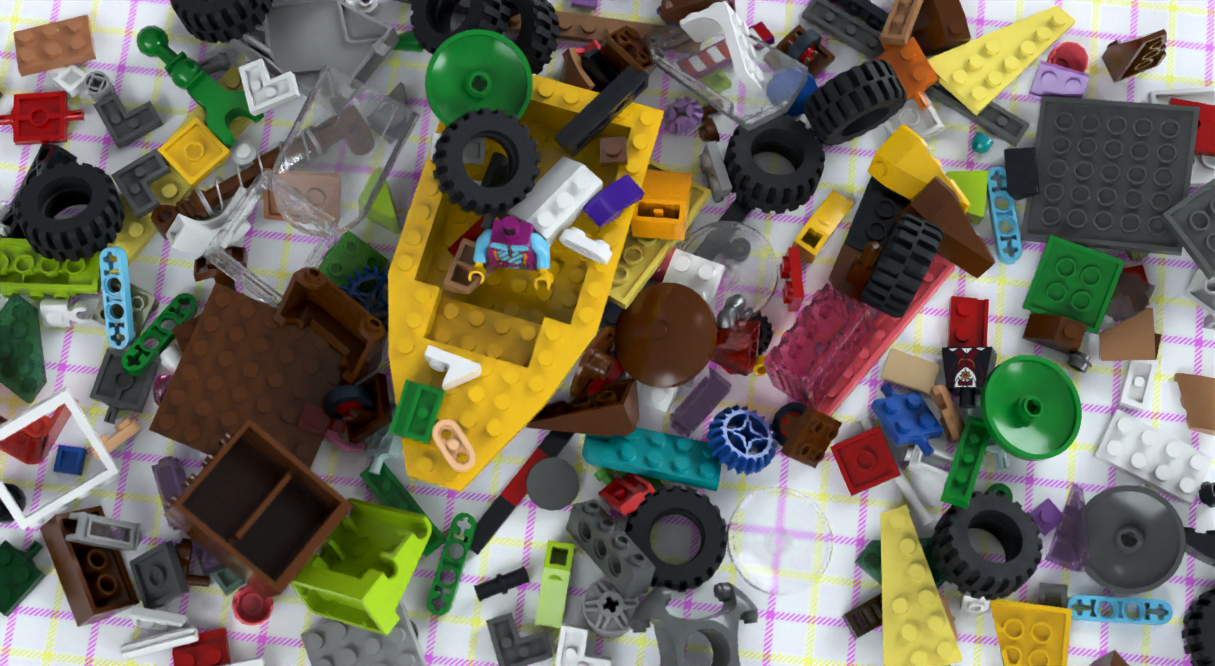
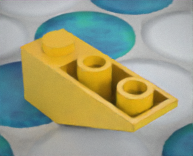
M835 190L831 191L792 244V247L799 246L801 258L813 264L853 207V202Z

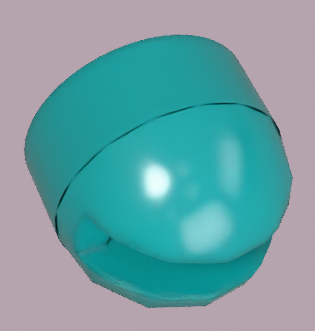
M976 132L971 141L972 150L979 154L986 153L994 144L992 139L980 132Z

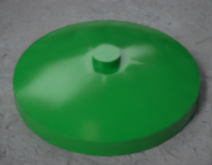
M473 29L453 35L438 47L426 69L425 92L429 106L438 120L446 127L466 112L471 110L478 111L481 108H490L491 111H495L498 108L505 110V115L507 116L514 114L521 119L529 106L532 96V73L525 55L514 42L494 31Z
M1035 355L1015 356L997 365L989 373L983 384L980 408L984 425L995 443L1008 454L1026 461H1043L1063 453L1076 439L1082 420L1080 397L1070 377L1052 361Z

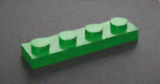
M968 415L941 495V502L965 509L968 508L991 437L981 418Z
M384 462L380 475L369 472L371 465L359 474L384 506L426 515ZM429 517L432 532L423 551V555L426 558L445 544L446 538Z

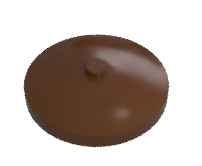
M677 283L654 284L641 290L626 310L622 309L615 326L614 347L621 366L635 380L654 388L677 387L695 378L711 359L717 340L716 319L707 301L693 289Z

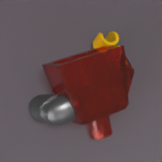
M735 294L726 299L723 310L717 315V340L710 361L718 364L730 375L741 374L748 376L755 371L758 376H764L767 373L766 366L769 365V361L764 355L758 356L761 321L740 318L745 309L746 300L742 295Z

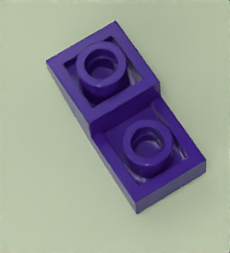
M626 174L584 205L583 210L601 228L620 217L622 210L641 200L645 192Z

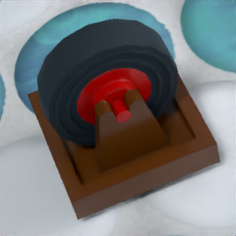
M798 24L764 57V62L775 72L789 67L802 68L813 75L815 80L835 60V56L820 43L822 37L814 29L806 31Z
M377 372L360 385L347 384L329 391L325 396L324 405L326 413L334 419L346 421L348 439L351 443L359 444L392 422L385 374Z
M799 402L787 403L777 411L772 421V432L777 433L775 440L783 446L780 451L781 453L816 468L818 463L824 458L831 441L836 438L842 422L815 408Z

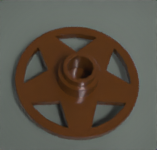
M606 326L602 329L587 348L584 356H582L583 358L578 364L570 386L571 397L579 399L591 387L595 379L604 380L608 376L613 366V361L610 360L609 356L616 334L613 327Z

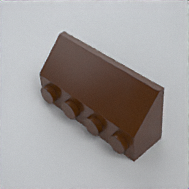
M101 505L54 515L40 527L78 627L105 620L139 604L119 550L65 540V536L75 534L78 520L69 519L70 513L85 512L106 517ZM91 524L90 535L114 539L109 526Z

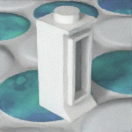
M918 445L908 446L903 457V461L907 462L904 470L945 484L955 454L932 446L934 449L933 454L925 457Z

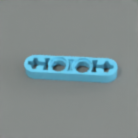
M993 167L988 173L986 196L996 255L1001 263L1011 265L1022 254L1014 199L1008 194L1006 170L1002 167ZM994 175H997L999 179H1003L999 184L1000 191L995 192L997 182L991 180ZM996 198H1003L1007 201L1008 207L1006 209H999L995 206L994 200ZM1000 222H1007L1011 225L1012 231L1004 234L999 230L998 224ZM1011 239L1009 242L1010 251H1015L1012 257H1009L1008 253L1003 252L1007 248L1006 240Z
M113 246L105 248L100 253L99 263L107 341L112 348L119 350L132 345L135 335L127 255L122 248ZM109 256H117L118 260L116 262L110 261ZM119 269V272L110 274V270ZM113 278H117L121 282L119 292H115L111 288L110 282ZM115 304L121 305L124 310L121 318L116 317L113 313ZM124 322L123 326H115V323ZM117 334L124 335L125 340L117 339Z
M1076 595L1067 600L1068 609H1072V605L1076 604L1077 601H1079V606L1084 607L1090 606V601L1093 602L1091 611L1084 610L1077 615V611L1072 610L1071 620L1157 626L1166 624L1173 616L1170 604L1158 599ZM1101 602H1106L1111 606L1112 612L1109 617H1103L1098 612V605ZM1131 603L1137 606L1139 611L1137 618L1132 619L1126 615L1125 607L1127 604ZM1158 606L1161 611L1165 612V615L1161 616L1160 620L1156 614L1145 615L1146 610H1154Z

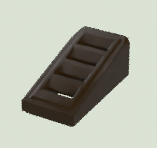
M882 593L842 615L855 640L882 625V618L879 620L871 606L876 604L882 614V603L880 601L882 600ZM862 610H868L874 621L873 624L869 623ZM858 613L866 628H860L854 617L855 614Z

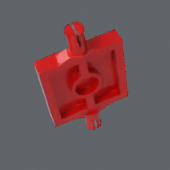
M65 91L14 94V106L11 114L0 115V125L12 126L13 142L15 145L67 142L69 122L84 121L85 112L83 109L68 110V95Z

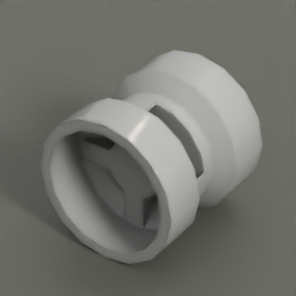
M102 71L90 72L84 79V88L96 103L115 93L113 84Z

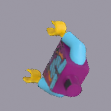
M507 216L503 220H495L493 228L486 229L477 238L473 257L475 265L470 268L468 275L470 282L474 273L481 275L480 284L484 282L486 269L483 263H486V266L532 271L540 269V273L534 281L535 288L539 290L541 279L547 282V289L550 288L554 277L548 271V268H550L549 244L536 233L533 224L518 222L514 216Z

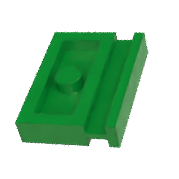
M406 379L389 433L429 445L432 431L436 425L446 394L445 390L411 382Z

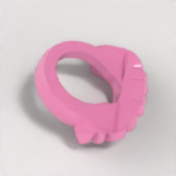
M345 420L336 421L324 433L327 441L348 452L358 453L367 447L364 440L359 444L346 443L339 440L338 429L342 424L346 423Z

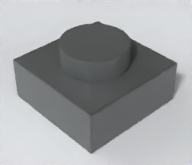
M1039 583L1038 605L1067 608L1068 586L1065 584Z

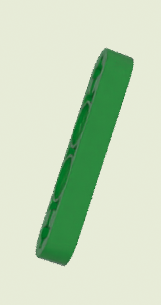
M182 293L176 296L124 353L121 363L127 375L139 376L143 374L176 338L172 329L165 330L161 327L164 321L172 320L176 323L175 327L193 319L198 310L197 301L193 295ZM188 303H190V309L185 307L181 311V304L187 305ZM148 339L159 341L158 346L154 349L146 348L144 343ZM137 359L139 360V364H140V365L137 366V365L134 364V365H132V366L130 367V364H129V361H130V360H132V361H134V362H135Z
M468 513L457 514L451 522L427 599V607L434 615H446L453 607L477 529L476 519ZM465 518H468V523L471 524V528L465 529L462 536L468 537L467 543L460 539H452L454 533L458 536L460 535L461 527L457 526L458 521H464ZM455 543L461 544L464 549L463 555L458 559H453L449 555V548ZM447 569H451L455 573V581L450 585H445L441 581V574ZM437 586L443 589H452L451 595L445 593L443 601L447 603L446 608L441 607L437 611V606L433 604L434 599H439L442 591H436Z

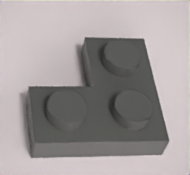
M115 92L93 104L118 149L164 125L151 101L127 113Z
M155 148L111 176L136 217L140 219L154 211L158 206H161L149 185L171 171Z
M512 612L486 620L499 666H529L554 658L546 630L519 638Z

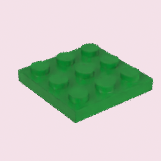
M1049 234L1022 308L1037 314L1059 315L1087 324L1086 331L1098 334L1126 261Z

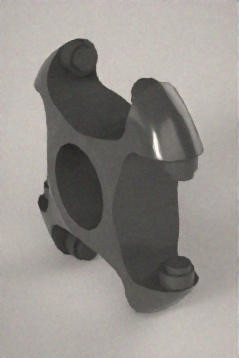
M721 582L715 584L713 589L714 596L720 602H723L719 612L701 619L675 617L669 614L666 606L672 599L670 588L656 587L639 603L630 619L633 633L647 632L646 628H650V622L652 623L660 653V666H687L685 647L689 638L696 631L705 635L711 643L713 650L711 666H741L738 652L739 619L744 620V624L758 623V608L739 588L729 582Z

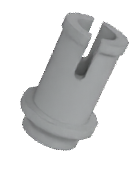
M220 51L217 52L216 56L198 62L203 71L208 75L223 69L227 71L228 67L231 66L227 53H221Z

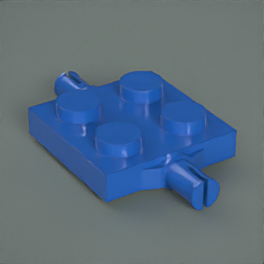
M889 383L882 385L880 390L886 398L874 400L871 408L895 445L916 444L925 457L933 454L934 449L928 440L941 437L944 429L918 392L898 395Z

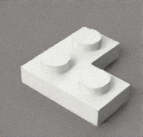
M262 58L239 67L249 111L252 115H259L300 98L296 78L291 71L270 79L267 64Z
M562 622L555 666H611L612 657L585 653L589 626Z

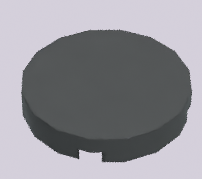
M552 457L542 459L531 467L528 471L525 485L530 500L541 509L554 511L561 510L572 503L578 493L579 480L571 464L563 459Z

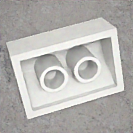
M563 156L536 183L533 190L527 193L526 198L508 211V214L517 218L518 222L533 224L536 233L546 240L550 247L564 229H567L584 212V205L603 190V181L583 164Z

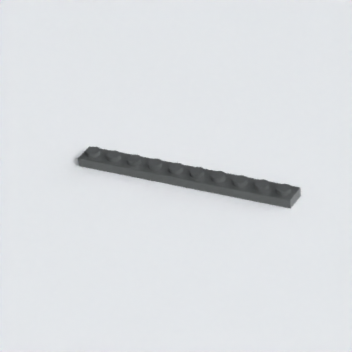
M811 0L802 13V18L871 60L879 57L885 51L878 40L881 33L827 0ZM939 82L928 87L925 91L928 95L1014 147L1017 146L1030 126L1028 122L993 101L976 116Z

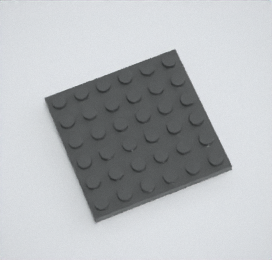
M1042 96L1034 146L1040 194L1026 199L1021 241L1046 243L1050 234L1085 247L1181 256L1183 246L1160 216L1189 196L1200 107Z

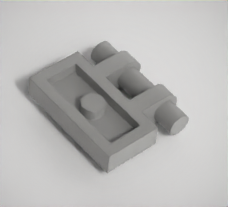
M717 141L706 143L703 153L699 155L701 161L700 169L702 174L706 176L707 188L712 190L714 202L719 203L724 201L725 196H729L732 185Z

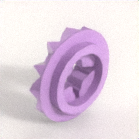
M687 96L684 99L676 98L672 105L668 104V109L664 112L666 127L676 134H685L694 130L702 120V106L695 98L690 99ZM680 111H681V112H685V111H686V113H687V115L689 116V118L686 117V116H685V117H684V116H680V117H679L677 112H680Z

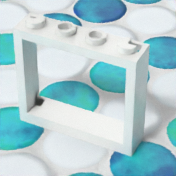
M67 386L0 425V441L59 406L66 404L106 468L26 516L0 479V498L21 530L28 526L30 529L37 527L45 521L43 517L52 512L56 515L69 507L68 502L75 498H78V500L84 499L93 492V487L100 483L103 486L111 483L117 478L115 474L119 473V467Z

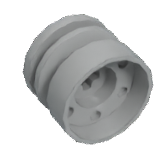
M602 577L591 583L585 591L582 601L583 619L587 626H589V629L598 636L608 639L621 637L631 630L630 619L639 605V597L637 595L624 598L607 577ZM611 599L612 603H618L615 607V612L611 613L609 609L604 610L603 607L606 606L607 600Z

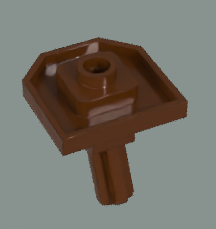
M869 241L863 252L843 243L828 278L836 295L857 305L865 304L860 297L878 260L877 257L882 250L877 241Z
M230 246L226 249L218 248L209 254H203L194 260L193 276L195 282L214 278L215 283L217 282L237 291L235 272L247 269L248 254L246 248Z

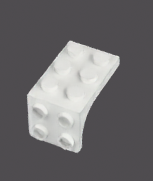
M726 1L713 3L709 8L700 12L690 13L680 20L681 28L696 43L716 36H725L737 78L753 94L763 91L761 81L764 80L760 68L754 62L757 55L753 45L749 44L747 39L750 36L748 26L745 22H742L737 12H734Z

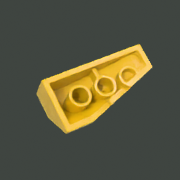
M902 124L876 151L867 172L885 187L909 200L937 175L956 193L960 200L959 205L964 214H966L971 205L954 180L948 179L940 168L942 166L938 158L934 159L926 149L928 145L924 139L905 124Z

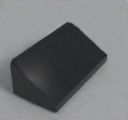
M1035 148L1005 149L1004 157L1008 194L1016 201L1040 194Z

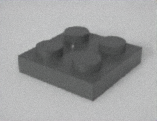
M173 541L164 542L129 561L144 608L155 609L162 607L189 593Z

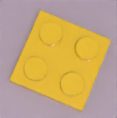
M197 116L157 149L192 188L232 156L226 146Z

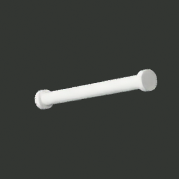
M869 411L855 418L857 423L862 424L865 431L875 428L870 419L872 415ZM896 462L901 476L894 479L920 520L919 526L922 529L933 523L935 519L933 516H929Z

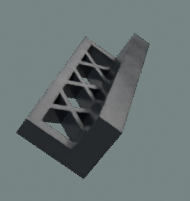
M629 65L555 135L554 140L574 158L648 87L649 74L644 70L638 73Z
M41 145L9 207L10 211L5 215L1 223L10 227V233H7L8 236L6 238L26 239L16 218L15 211L17 208V198L21 196L20 191L24 185L28 186L29 179L34 175H40L41 170L48 168V170L54 168L55 164L62 163L67 165L69 162H76L78 157L59 145Z

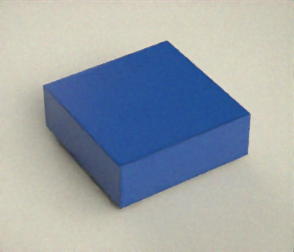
M59 445L53 471L82 476L87 450L85 448Z

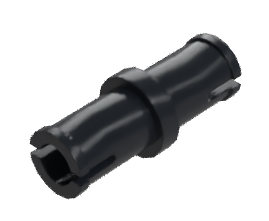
M522 566L503 575L498 573L495 575L496 578L473 586L477 598L481 602L499 593L507 594L508 590L529 583L530 579L525 566Z

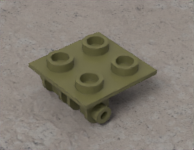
M113 278L110 282L111 288L115 292H119L121 282L119 279ZM130 283L134 335L139 338L151 310L155 312L159 307V302L156 301L157 297ZM102 294L92 319L106 326ZM115 304L113 307L114 315L121 318L124 314L122 306ZM124 322L115 323V326H123Z

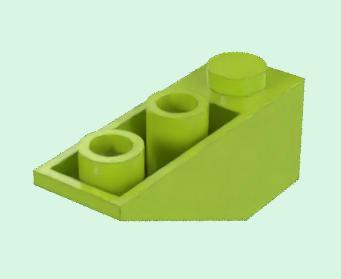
M551 540L547 542L535 625L561 629L575 544Z

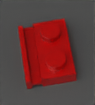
M950 297L947 347H987L989 299L979 300L969 297Z
M625 472L626 475L622 479L617 477L598 492L603 502L624 516L639 507V504L646 499L644 495L648 492L651 494L655 492L649 482L636 474Z
M226 628L198 633L199 639L197 641L173 647L174 666H221L231 664Z

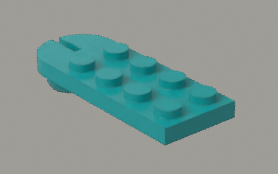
M638 427L635 428L634 432L626 436L586 434L582 448L584 460L594 467L610 468L717 491L722 465H718L720 460L718 456H712L714 449L707 447L708 442Z

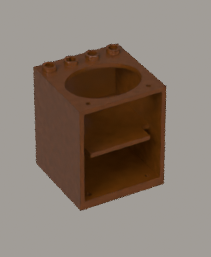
M248 418L233 434L230 431L225 434L218 443L222 446L215 455L210 452L200 463L204 467L198 475L192 473L182 484L186 488L179 497L174 494L164 505L167 511L163 516L266 599L281 595L353 505Z

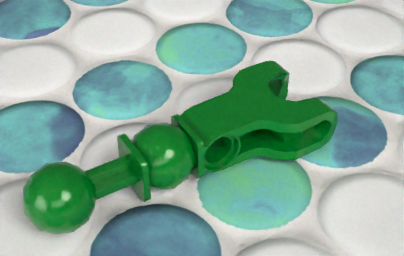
M147 25L137 34L136 43L139 51L148 57H159L166 64L165 70L177 87L186 90L207 112L206 122L208 128L226 148H232L237 142L229 130V125L233 119L239 116H246L253 122L258 123L265 117L263 113L256 116L250 113L245 92L224 90L203 71L197 61L188 58L183 51L177 55L168 46V35L162 28L156 25Z

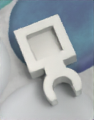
M74 64L69 65L67 68L65 66L47 71L48 75L54 78L56 86L72 98L84 89L83 83L87 74Z
M68 299L42 300L40 310L44 327H71L73 320L80 324L88 323L90 314L79 312L86 311L88 303L77 302L75 305H69Z

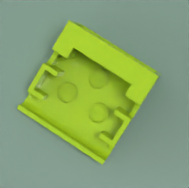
M349 497L347 501L353 505L351 515L345 516L322 543L320 555L313 554L290 582V585L312 614L388 636L400 619L395 611L431 536V522L426 515Z

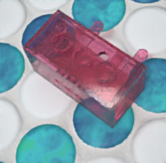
M826 283L821 290L816 291L810 305L804 306L792 328L783 333L780 343L777 346H773L766 355L763 364L772 385L799 403L817 409L877 332L870 308L862 303L858 306L857 300L854 298L849 300L847 294L843 293L841 295L838 289L834 288L832 290L831 285Z

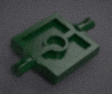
M4 540L0 545V612L6 617H9L46 576L37 568L33 560L37 553L44 548L37 540H34L25 552L18 550L7 540Z

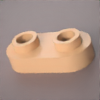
M125 418L114 426L115 431L108 436L103 434L99 438L110 453L137 433L141 426L135 419L129 421L128 418ZM92 448L90 450L97 460L100 459L95 449Z
M448 419L439 421L432 431L436 445L453 470L457 472L469 471L476 462L474 449L456 422ZM446 431L452 432V437L448 440L442 438L443 433ZM460 454L467 456V460L464 463L457 461V457Z

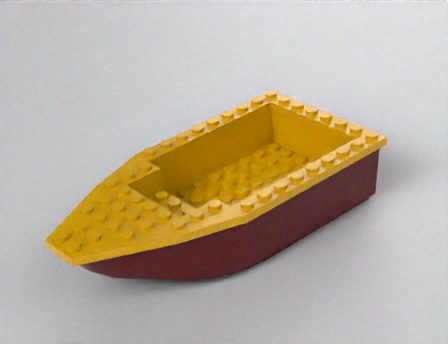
M532 74L533 90L531 100L526 112L518 123L521 126L526 124L531 130L528 132V135L531 139L536 138L538 143L535 151L540 153L541 161L537 163L540 173L539 177L535 178L534 183L536 184L565 156L583 164L603 181V190L626 174L642 188L664 111L632 102L573 158L554 140V136L600 93ZM439 121L435 133L442 134L446 126ZM626 136L628 165L601 167L599 138ZM486 138L485 162L483 166L463 164L466 173L473 181L483 180L494 152L502 153L508 158L503 147L490 138ZM429 150L388 271L389 361L396 406H398L406 379L443 390L442 383L448 370L445 369L444 372H441L429 366V362L426 361L424 356L428 345L481 365L482 372L479 377L445 391L446 394L436 422L437 424L441 420L448 419L458 424L476 454V462L472 469L467 472L453 470L436 445L433 436L429 445L401 437L406 471L409 478L462 493L543 409L596 337L637 202L622 210L620 217L601 228L585 211L567 228H578L586 234L585 237L593 241L599 239L610 246L609 250L612 252V256L606 265L595 262L569 249L559 241V236L549 247L550 268H548V271L554 277L549 289H547V282L542 279L539 290L535 288L534 281L540 273V269L532 271L499 267L470 294L455 293L445 290L443 285L452 260L455 258L447 249L483 215H475L473 211L467 213L460 210V205L457 203L453 205L447 200L449 196L446 192L441 193L438 188L441 184L438 178L434 179L433 170H435V164L430 161ZM444 432L442 438L445 440L450 439L452 432ZM460 454L457 457L459 463H464L467 460L465 454Z

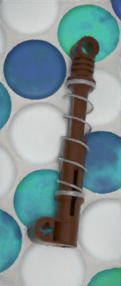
M353 104L342 110L337 117L333 115L315 126L308 125L301 129L300 134L285 143L280 141L279 146L265 154L258 153V158L253 160L254 164L245 169L237 164V174L223 180L216 176L214 187L206 191L201 190L199 187L191 190L190 195L187 196L189 200L182 199V204L178 201L176 207L169 204L158 206L151 214V221L160 235L168 240L166 233L178 213L193 220H197V217L208 219L214 216V208L223 211V202L233 197L240 186L247 189L257 183L263 187L259 182L262 181V171L264 168L289 170L300 163L307 164L309 158L316 154L320 157L326 153L327 148L343 139L355 155H366L374 149L375 140L366 121Z

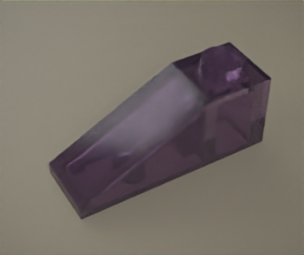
M1073 484L1045 560L1081 573L1082 568L1086 569L1091 559V554L1088 553L1090 542L1083 487Z

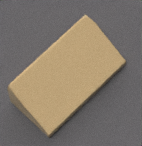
M891 348L886 357L880 378L930 396V390L934 387L940 365Z

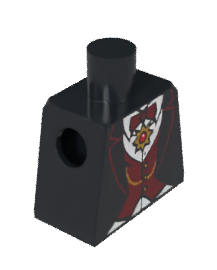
M942 347L947 389L953 395H960V408H975L976 395H981L987 376L996 366V351L993 347Z

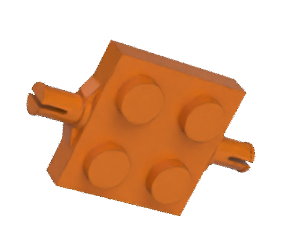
M914 36L908 39L906 46L882 44L885 51L874 60H884L891 64L906 91V100L914 99L920 111L925 110L922 103L927 109L930 105L923 93L928 87L939 82V79Z

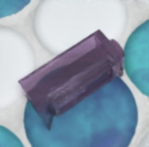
M709 366L708 377L705 376L674 410V414H670L669 421L672 422L670 426L678 434L683 435L685 433L690 437L730 392L732 385Z
M173 456L164 457L158 460V464L151 466L164 512L167 511L164 507L167 501L174 494L179 497L186 489L182 486L187 480L184 467L181 466L183 462ZM167 519L169 527H173L174 531L179 529Z

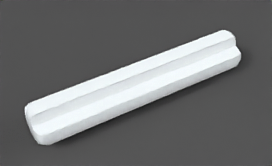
M189 626L124 643L120 647L121 656L125 659H131L192 643L199 639V631L197 627Z

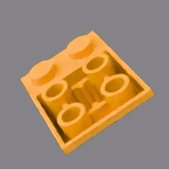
M647 170L641 188L645 193L643 198L637 202L631 221L633 237L685 241L693 173Z

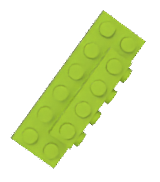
M0 238V294L4 298L13 300L18 299L19 295H28V298L33 300H44V296L70 300V297H78V293L100 294V251L94 253V257L89 259L84 257L80 258V261L71 262L70 260L58 262L54 258L50 260L36 253L27 239Z

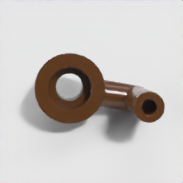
M723 100L702 107L703 117L700 122L701 127L698 128L702 142H720L717 127L713 119L708 118V116L726 109Z
M182 538L181 543H175V550L187 585L209 587L210 576L188 574L193 540Z

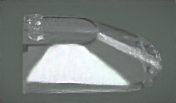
M666 24L656 30L650 38L649 55L658 68L713 109L748 131L788 112L807 82L808 77L807 66L750 34L747 39L749 44L753 45L757 55L754 62L760 68L764 79L761 81L763 91L753 94L737 78L725 36H716L696 43L681 28L680 24Z
M324 64L273 165L271 191H273L277 209L281 216L295 229L312 236H335L353 229L367 216L420 114L366 83Z

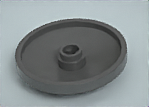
M1134 485L1115 486L1098 493L1090 499L1076 520L1073 536L1075 553L1084 571L1101 586L1125 594L1148 592L1167 582L1179 568L1186 546V536L1182 520L1171 503L1150 489Z

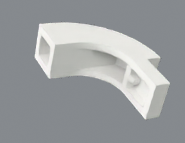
M240 186L225 211L218 217L207 221H197L178 213L167 231L166 237L171 247L187 253L209 254L218 248L226 249L238 242L251 228L246 216L253 211L255 199L248 189Z

